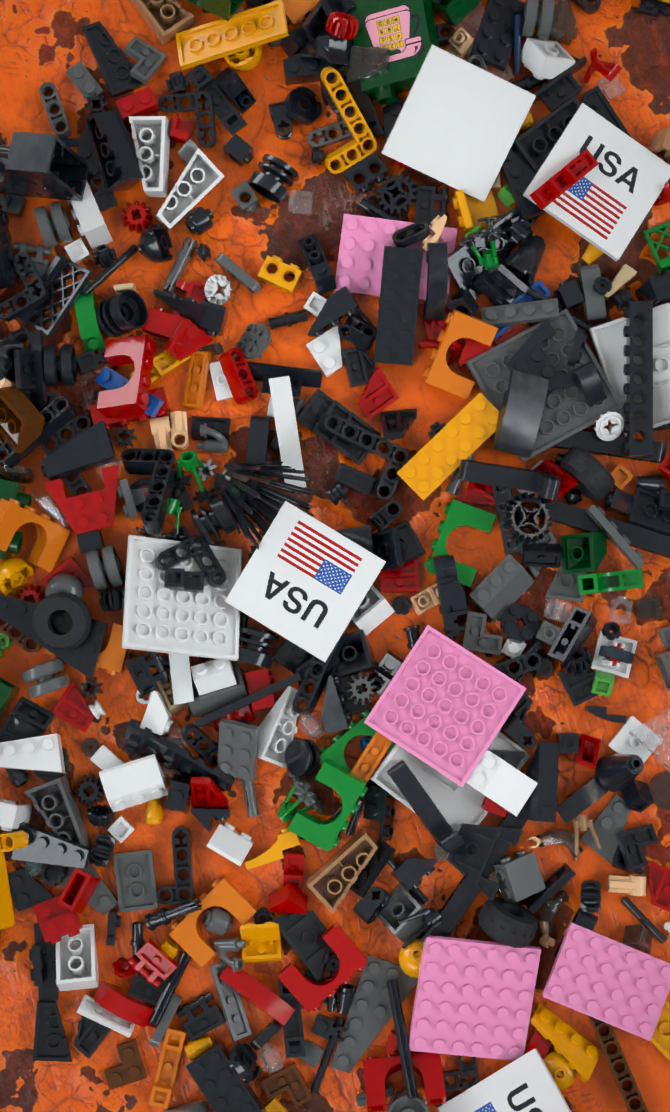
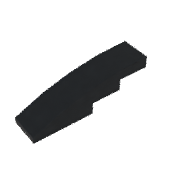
M595 774L584 782L581 787L568 795V798L559 803L556 811L567 824L608 791L600 786L598 776Z

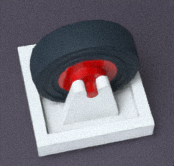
M599 631L590 668L628 678L638 641L621 636L618 639L615 638V640H608L603 636L602 631Z

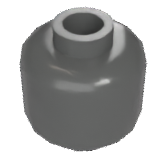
M213 907L211 910L206 911L203 925H205L207 931L223 935L226 931L231 930L233 920H231L230 912Z

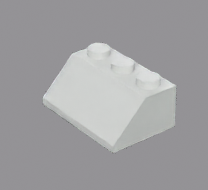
M155 754L99 771L107 801L113 812L168 795L166 779Z

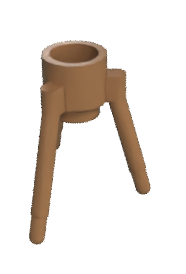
M580 815L572 820L574 829V862H577V855L579 854V832H586L587 827H589L598 849H601L599 839L593 827V821L588 820L587 815Z

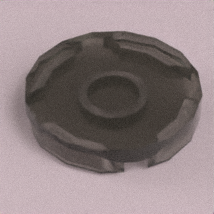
M0 465V479L20 484L33 481L34 473L29 468L19 465L9 468V465Z
M670 771L657 773L649 784V791L654 804L666 810H670Z

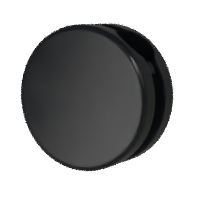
M293 740L288 744L285 751V763L288 770L293 775L302 776L311 775L318 769L320 752L312 740Z

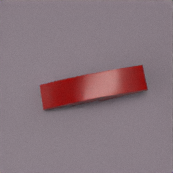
M586 149L531 193L530 197L543 210L599 163Z
M227 964L219 975L223 982L262 1012L272 1017L281 1026L287 1023L295 1011L294 1008L244 970L234 972L232 967Z

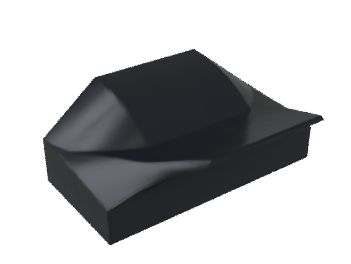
M333 35L319 36L314 39L315 58L326 59L329 63L349 66V63L352 61L351 40L336 38Z
M23 696L12 710L14 729L29 738L46 732L55 718V714Z

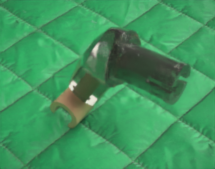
M569 829L551 830L538 834L536 837L527 838V840L534 841V846L528 847L529 849L564 844L574 858L584 851L579 845V854L575 855L574 832Z
M560 890L553 898L546 901L539 908L536 916L538 932L543 934L539 943L547 949L548 945L551 947L555 945V940L549 937L548 934L553 932V918L558 914V908L569 900V896H566L567 893L564 890Z

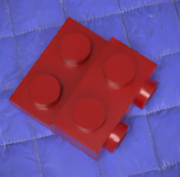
M61 895L33 906L45 943L50 942L51 945L62 941L61 937L65 935L73 937L80 934V929L83 928L77 912H73L57 903Z

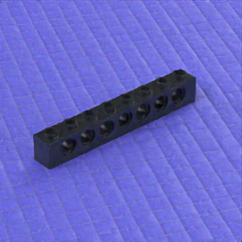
M629 301L623 309V317L626 318V326L623 328V336L626 337V345L623 347V355L626 356L623 374L627 376V383H624L623 393L627 395V402H624L623 412L627 414V421H624L623 428L624 433H627V441H624L623 449L624 452H627V457L653 456V301ZM639 318L642 321V326H636L633 323V319ZM639 337L642 340V345L634 344L633 338ZM634 356H639L642 359L641 365L634 363ZM634 375H639L642 378L641 384L634 382ZM634 394H639L642 397L641 403L634 401ZM634 413H639L642 416V422L638 423L634 420ZM635 432H639L642 435L641 442L635 441L633 437Z

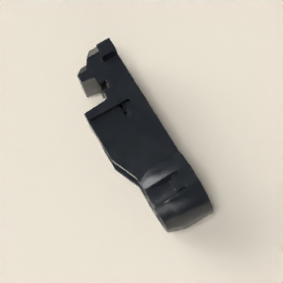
M447 554L433 556L445 636L451 640L456 639L459 633L465 630L463 621H457L458 615L468 613L465 591L457 577L454 556Z

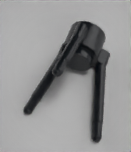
M359 799L356 801V804L359 806L354 815H352L347 827L346 837L349 834L353 836L364 805V802ZM342 805L329 820L337 817L341 813Z
M426 908L419 913L398 921L399 924L423 916L422 923L424 926L402 945L403 949L425 930L429 929L420 939V942L423 943L426 937L441 924L442 917L437 910Z

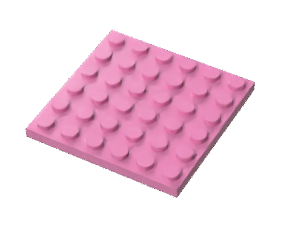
M427 625L364 723L463 788L527 688Z
M432 935L426 937L423 945L408 1039L410 1051L512 1061L523 1056L541 948L537 946L513 948L499 942Z

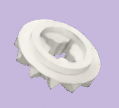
M216 274L206 281L204 292L210 303L221 305L227 303V300L231 298L230 293L233 289L230 287L231 282L227 280L226 276ZM217 286L222 287V289L220 290L221 293H216V291L218 290Z
M607 411L605 414H600V418L596 421V427L594 428L596 435L604 441L616 439L624 428L623 417L615 411ZM608 422H611L612 425L607 429L605 426L608 425Z

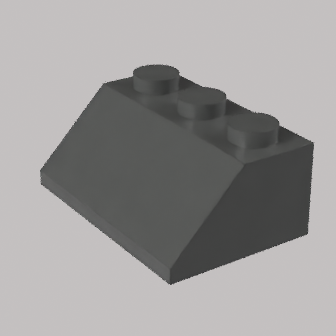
M508 554L475 587L468 597L489 618L496 622L535 581L523 566Z
M238 660L231 661L237 684L199 696L191 673L194 701L188 702L194 718L213 713L248 696Z

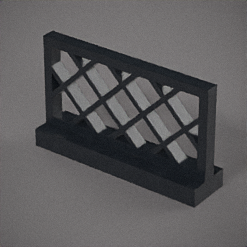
M57 253L41 277L48 290V298L43 303L18 316V318L30 327L42 330L45 335L51 338L93 276V273ZM85 273L83 278L78 281L77 276ZM72 278L73 284L66 286V280ZM35 286L37 296L39 297L41 291ZM73 289L71 296L67 297V291ZM62 294V300L56 302V296ZM62 305L61 311L56 313V307ZM51 310V316L45 318V312ZM52 321L51 326L46 330V323Z

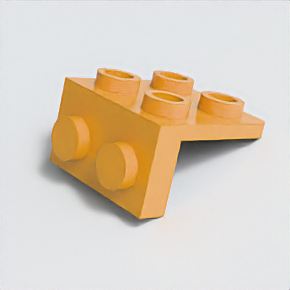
M491 189L485 202L464 194L463 190L455 192L452 202L454 209L458 210V224L460 228H463L464 234L479 224L482 229L487 227L486 222H478V219L499 216Z
M265 922L264 924L246 923L240 926L241 939L246 941V948H242L243 963L282 961L279 924Z

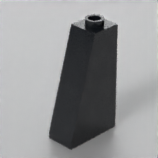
M103 420L99 421L42 459L44 466H41L44 477L52 481L118 461L107 424Z

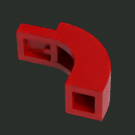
M101 981L93 998L99 1005L141 1027L150 1026L157 1028V1026L149 1023V1019L156 1006L129 996L117 985Z

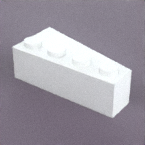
M128 116L139 168L144 177L141 179L143 190L148 197H167L171 123L166 116Z
M199 148L193 154L155 216L167 230H170L225 177Z
M86 181L82 201H66L68 205L72 204L74 208L70 211L74 220H79L80 224L77 225L81 236H86L92 250H94L99 245L113 242V239L107 229L89 183Z
M56 733L1 742L0 768L66 773L61 736Z
M0 799L1 830L12 832L13 829H18L19 824L22 822L29 824L33 805L27 803L16 805L17 801Z

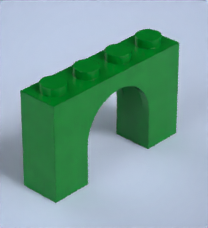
M454 499L451 503L447 502L444 513L447 514L445 521L441 520L437 529L440 535L438 539L434 538L431 549L434 550L432 557L444 554L449 555L446 548V540L449 533L458 527H469L489 534L496 515ZM428 556L424 566L427 568L426 573L435 576L433 559ZM455 561L459 582L462 586L470 588L477 569Z
M370 708L361 714L363 717L358 722L354 720L350 723L347 732L343 735L341 733L337 734L331 740L333 744L328 748L325 745L319 750L321 765H323L327 758L351 772V768L344 759V749L348 741L355 736L368 735L373 737L376 730L364 723L372 711ZM392 742V744L388 748L387 753H389L391 749L394 747V742Z
M326 758L315 779L331 787L340 795L342 800L341 813L331 820H320L298 809L287 830L329 852L331 847L336 848L340 840L337 837L339 832H344L347 828L349 814L354 815L359 806L356 804V801L359 797H364L368 788L365 787L367 780Z

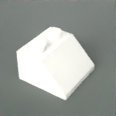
M527 37L521 51V61L524 63V67L529 69L533 76L539 80L553 79L576 62L557 41Z
M372 585L351 620L360 630L363 629L365 634L368 635L395 611Z
M215 659L191 667L193 680L199 696L237 684L231 660Z
M154 690L152 692L140 728L144 729L147 727L153 733L162 736L166 732H170L173 721L160 691Z
M221 822L208 842L207 847L241 866L254 843L251 840L252 837L243 831L241 834L234 830L236 827L228 822L224 824Z

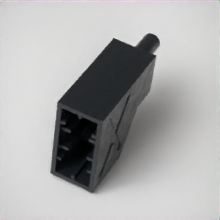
M13 132L11 145L0 144V193L82 201L90 165L56 135Z

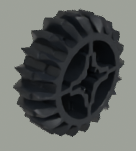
M524 492L522 496L516 494L515 498H510L509 503L504 505L507 510L501 512L506 516L501 519V522H506L503 529L509 530L506 535L510 536L513 534L512 540L516 541L519 539V544H524V542L527 545L532 544V542L538 543L539 539L545 538L544 534L550 532L547 527L552 526V523L548 521L553 518L552 515H548L551 508H545L547 502L541 503L542 497L538 496L535 498V493L528 495L527 492ZM521 504H529L532 507H534V509L528 510L526 509V507H522ZM514 514L517 515V522H516V523H515V520H514ZM526 515H530L529 518L527 519L528 522H524L525 519L527 518ZM526 527L528 530H531L533 533H532V534L524 533V532H522V531L520 530V528Z

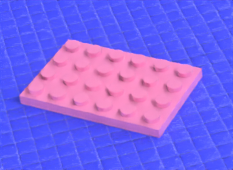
M344 214L335 278L337 288L334 290L338 291L347 286L351 293L380 296L384 246L396 247L392 239L393 234L414 223ZM444 227L436 242L447 243L448 255L455 250L457 228ZM424 240L413 243L406 248L422 249L424 246L422 242ZM424 250L418 299L426 300L428 263L426 262V252ZM448 272V286H447L446 304H447V301H448L449 286H450V279H451V275H450L449 272Z
M570 922L542 996L651 1041L670 990V963Z

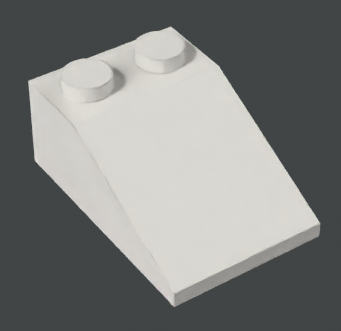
M489 750L485 752L466 781L469 786L515 816H518L538 784Z
M94 924L82 925L83 928L80 929V934L73 937L65 935L61 937L62 941L56 943V984L60 991L99 987Z

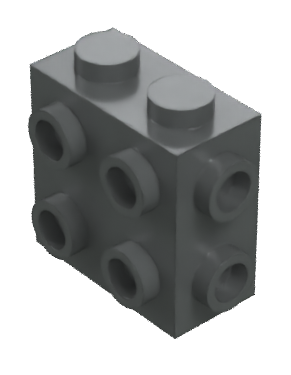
M525 849L516 851L514 853L515 856L503 857L499 863L493 865L496 878L501 885V894L505 903L519 902L546 889L534 851L526 852Z

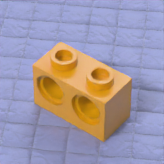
M267 255L258 274V280L292 296L302 277L300 267L292 263L289 265L285 264L283 259L275 255L272 257ZM270 266H275L278 270L276 273L270 274L267 272V269ZM287 274L295 276L291 282L286 281L284 277Z

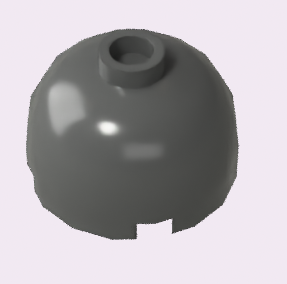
M67 572L58 573L47 582L45 596L57 592H67L75 594L82 599L84 595L83 584L74 574Z

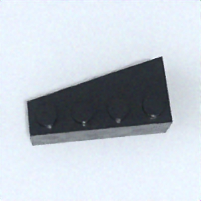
M350 39L352 41L351 62H354L358 70L354 41ZM300 53L283 59L286 85L322 81L320 74L325 67L338 69L345 66L329 63L326 59L302 57ZM334 72L329 73L326 80L334 79Z

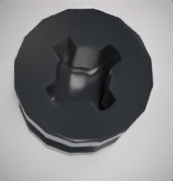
M624 288L619 294L615 293L612 295L613 303L619 312L623 311L629 301H634L627 288Z
M338 482L331 489L325 490L335 506L339 504L340 500L348 498Z

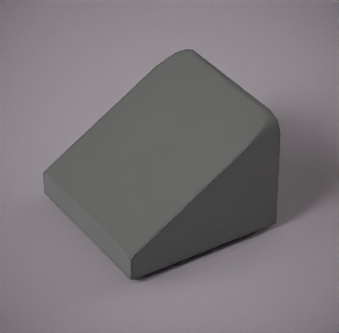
M189 139L178 151V155L184 163L188 164L199 147Z
M307 1039L305 1041L306 1056L299 1058L315 1068L324 1052V1048Z

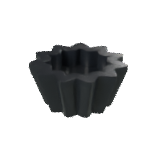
M542 653V665L536 670L530 671L533 672V677H538L539 681L543 678L548 680L549 676H554L553 670L556 669V666L553 665L555 660L550 659L548 655L544 656ZM537 657L531 665L535 666L538 664L539 660Z
M107 805L91 806V808L87 809L90 823L98 827L109 825L115 813Z
M51 864L41 866L42 871L39 872V875L42 878L40 881L45 882L46 886L52 885L55 887L59 883H63V879L66 878L65 867Z

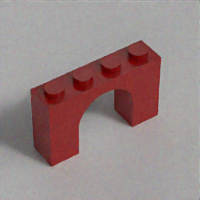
M146 334L106 341L104 358L113 366L135 365L133 376L127 384L118 389L99 392L96 409L106 417L146 412L156 343Z
M337 922L322 934V938L339 958V966L333 977L322 982L310 980L293 961L277 973L281 982L308 1013L311 1010L316 1011L323 1004L322 1001L326 997L331 998L337 992V987L341 984H347L352 979L351 975L354 972H360L367 965L368 959Z
M411 1052L414 1072L421 1077L424 1083L427 1106L446 1104L441 1055L439 1053ZM389 1054L383 1058L368 1057L366 1060H362L368 1112L388 1111L386 1083L392 1074L402 1070L400 1056Z

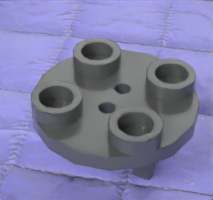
M253 323L246 327V331L236 344V347L242 350L246 359L262 358L261 354L272 341L269 329L263 324L255 325Z

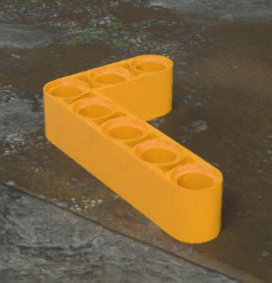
M325 67L320 74L321 80L354 138L328 154L325 158L324 163L328 170L333 174H338L376 151L377 142L340 73L333 67ZM334 72V79L330 82L327 81V75ZM343 89L344 95L341 98H336V92ZM352 106V113L345 115V109ZM357 123H362L360 131H354V126ZM370 139V146L363 148L364 141ZM354 149V156L347 158V152ZM338 159V165L334 168L330 167L331 162Z
M22 830L0 833V930L12 927L15 922L4 852L25 848L28 845V836Z

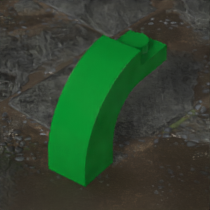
M93 291L85 297L81 292L74 306L85 351L105 348L96 318L95 293Z
M642 568L577 576L580 595L645 587Z

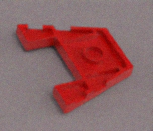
M118 465L101 469L105 489L66 498L62 478L44 482L45 487L75 534L114 526Z

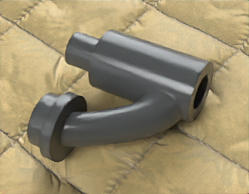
M207 423L200 425V436L207 438L208 434L215 439H205V442H197V450H205L207 453H228V439L218 431L207 427Z
M216 938L214 949L218 952L221 960L231 966L234 972L242 970L243 960L238 957H233L232 959L227 955V952H238L240 948H246V941L239 938Z

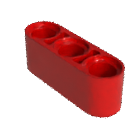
M234 347L221 354L219 358L220 365L235 402L239 405H244L256 399L258 390L242 350Z

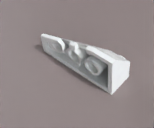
M290 686L287 687L260 724L258 731L257 757L283 768H287L285 751L288 744L293 741L294 734L297 733L296 720L300 715L292 707L298 690Z

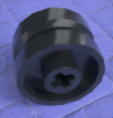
M56 344L45 345L44 374L48 387H58L61 379L65 386L76 385L77 358L74 344H63L61 350H59Z

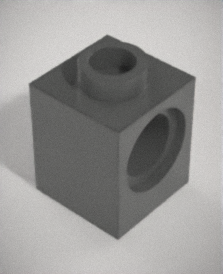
M247 181L230 190L232 198L243 214L246 212L251 213L258 208L259 200ZM245 195L251 197L247 203L241 201V198Z
M543 620L539 625L537 634L533 638L552 646L561 628Z

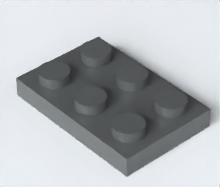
M224 718L221 719L219 723L218 769L232 777L249 781L256 779L258 726Z
M152 849L113 854L120 913L158 908L159 902L156 898L157 886Z

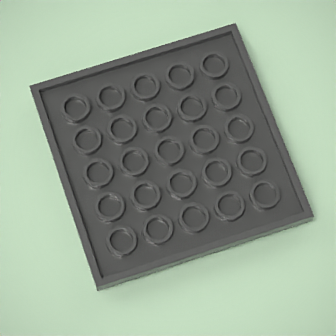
M567 308L559 312L560 319L548 320L556 334L541 343L540 346L560 377L591 361L599 375L607 398L590 407L586 403L582 388L578 385L548 392L530 458L519 456L522 463L594 425L599 420L600 414H605L607 411L617 412L624 408L587 343H585V346L581 345L580 352L583 354L580 364L576 363L575 367L567 365L573 339L578 328ZM542 322L466 362L483 395L499 412L502 410L504 393L508 390L511 371L507 363Z

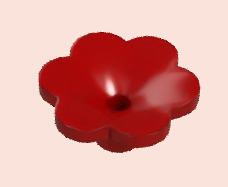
M118 958L117 961L112 963L114 974L120 978H129L132 974H135L128 960L124 958Z

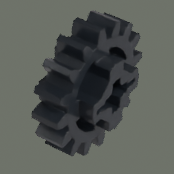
M393 173V178L386 176L387 181L380 182L383 185L382 188H377L381 194L376 197L378 200H382L379 202V205L381 207L385 206L383 210L386 212L390 210L392 215L396 211L399 215H402V210L408 213V207H414L412 201L418 200L414 195L418 193V190L414 188L416 186L415 182H410L411 178L409 176L405 178L403 173H400L399 177L395 173ZM404 184H406V185L408 186L409 192H407V191L404 190V189H405ZM398 192L401 193L400 195H397L396 197L393 195V194L398 193ZM386 196L390 197V204H388Z

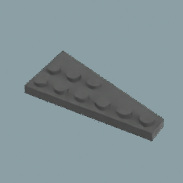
M370 954L367 955V965L362 970L356 994L344 1027L348 1030L347 1032H341L340 1037L344 1041L338 1042L331 1062L332 1068L350 1073L392 1016L386 982L392 979L397 980L401 1003L418 982V978H411L406 975L399 964Z

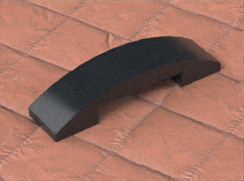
M354 62L349 63V66L345 65L336 69L345 82L374 138L385 133L371 98L361 90L359 72Z
M203 64L198 65L187 73L188 78L198 92L205 91L212 96L214 115L232 136L247 125L237 109H234L214 82L213 77ZM203 96V100L207 102L208 99Z
M427 243L426 301H424L423 320H443L448 286L447 243Z
M278 978L280 998L295 1009L287 1023L283 1026L286 1058L306 1056L301 1004Z

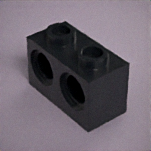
M376 151L344 172V178L356 196L360 193L362 195L367 193L371 189L370 186L376 182L380 184L388 175V169ZM376 166L380 169V171L378 173H372L370 171V168ZM356 177H362L364 179V182L362 184H357L354 182V179Z

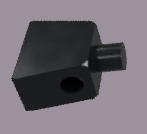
M174 774L165 806L167 810L186 814L191 792V777Z

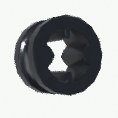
M200 243L199 248H194L203 262L206 261L207 257H212L202 243Z

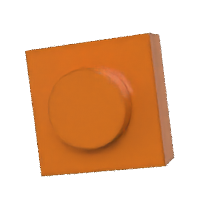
M620 463L611 472L615 480L614 486L619 490H622L634 477Z

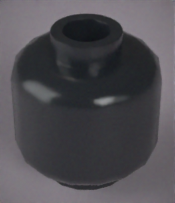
M199 206L186 215L185 225L193 235L195 233L202 235L213 227L212 219L214 216L208 208L205 210Z

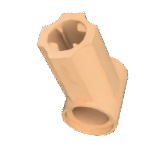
M170 412L171 442L175 449L183 451L188 448L190 443L187 412ZM178 437L185 438V442L182 445H177L175 440Z
M169 416L151 418L150 426L152 435H154L155 448L173 451Z
M629 874V876L608 875L607 891L628 893L633 896H646L647 876Z

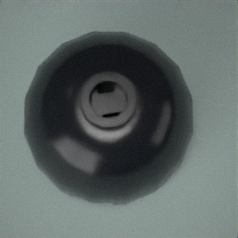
M162 224L146 228L142 232L140 243L138 244L139 252L153 263L167 262L173 257L169 251V248H173L171 237L167 229L163 230L161 228Z

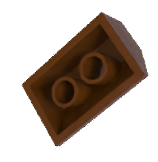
M16 386L0 388V433L17 453H22L42 434L45 418L20 389H16Z

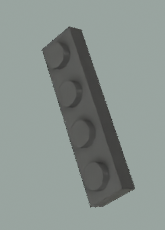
M557 298L481 308L482 321L496 327L539 322L546 319H560Z
M593 504L585 510L601 530L606 532L608 538L635 569L640 568L645 563L642 560L644 558L637 549L633 550L629 545L631 544L630 540L625 535L621 536L618 533L616 524L604 517L605 512L600 506Z
M219 961L209 965V969L231 1039L236 1041L251 1035L252 1032L240 995L219 978V975L227 966L224 961Z

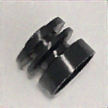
M264 154L262 157L263 162L258 164L262 172L254 171L248 184L263 197L282 204L288 194V190L283 185L292 187L294 183L292 180L297 179L298 173L282 159Z
M127 289L100 301L97 305L96 318L104 333L110 337L117 338L143 327L147 322L148 312L146 304L142 297L134 290Z
M218 494L210 498V502H208L209 510L206 511L201 504L198 507L202 514L198 515L194 508L190 510L194 525L200 535L210 545L214 543L211 537L213 533L218 540L221 539L218 530L223 529L227 535L237 530Z
M240 627L239 632L247 633L246 638L239 637V641L245 644L244 647L239 646L238 661L272 668L274 656L267 653V649L277 648V646L269 644V640L278 641L279 636L274 635L270 631L255 627Z

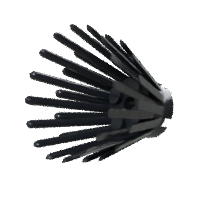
M230 461L222 466L226 468L223 474L217 473L214 489L221 495L238 533L240 534L241 528L244 536L250 539L258 550L259 545L249 529L259 542L263 538L243 510L266 534L270 526L256 511L272 523L277 513L271 508L278 512L281 509V506L276 503L283 505L285 501H288L304 509H311L309 504L266 486L290 493L298 491L310 495L314 494L313 490L262 477L268 476L311 482L312 479L308 477L283 474V472L304 474L306 471L295 470L290 466H276L283 462L239 463L237 461Z

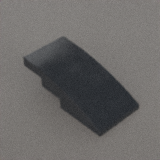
M517 370L510 372L508 390L504 393L502 410L498 413L493 449L530 458L542 418L549 379Z
M316 389L296 417V420L340 453L360 465L368 452L325 432L321 428V419L326 415L334 414L378 436L382 434L336 400L330 398L323 391ZM329 418L327 421V425L330 429H332L335 425V422L332 418ZM347 426L344 430V434L347 437H349L352 431L351 428ZM363 435L361 438V442L363 445H367L368 443V437L366 435Z

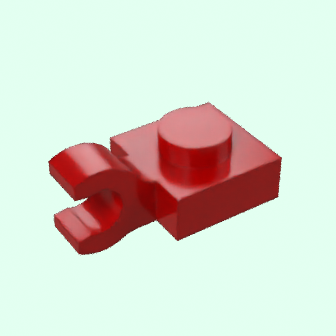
M178 279L175 289L186 292L185 297H190L199 304H201L202 300L205 301V285L195 280H192L190 285Z

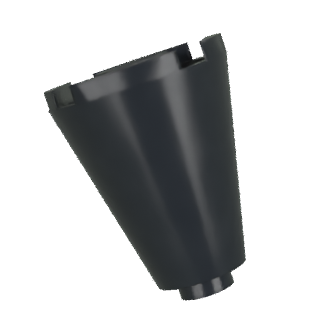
M538 235L531 236L526 243L521 244L501 263L526 286L531 287L534 283L546 248L544 239Z
M610 753L598 760L595 774L598 776L600 786L605 790L611 792L622 791L642 772L644 764L638 755Z

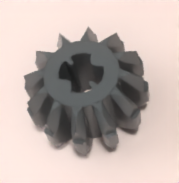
M358 672V680L354 675H351L350 677L354 683L346 681L347 685L352 686L351 689H345V692L352 691L348 699L350 700L355 696L354 704L358 703L359 698H361L362 705H365L364 698L372 702L369 695L376 696L377 693L372 692L371 689H377L378 686H371L370 684L375 679L372 678L367 681L368 673L362 679L361 672ZM364 683L366 685L364 688H367L366 692L357 693L359 690H356V686Z

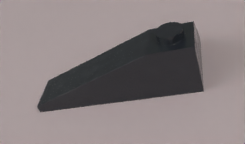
M154 289L155 297L176 312L182 314L183 317L189 319L200 329L206 331L207 335L212 337L222 336L228 317L226 307L203 300L199 304L190 297H183L182 300L176 294Z

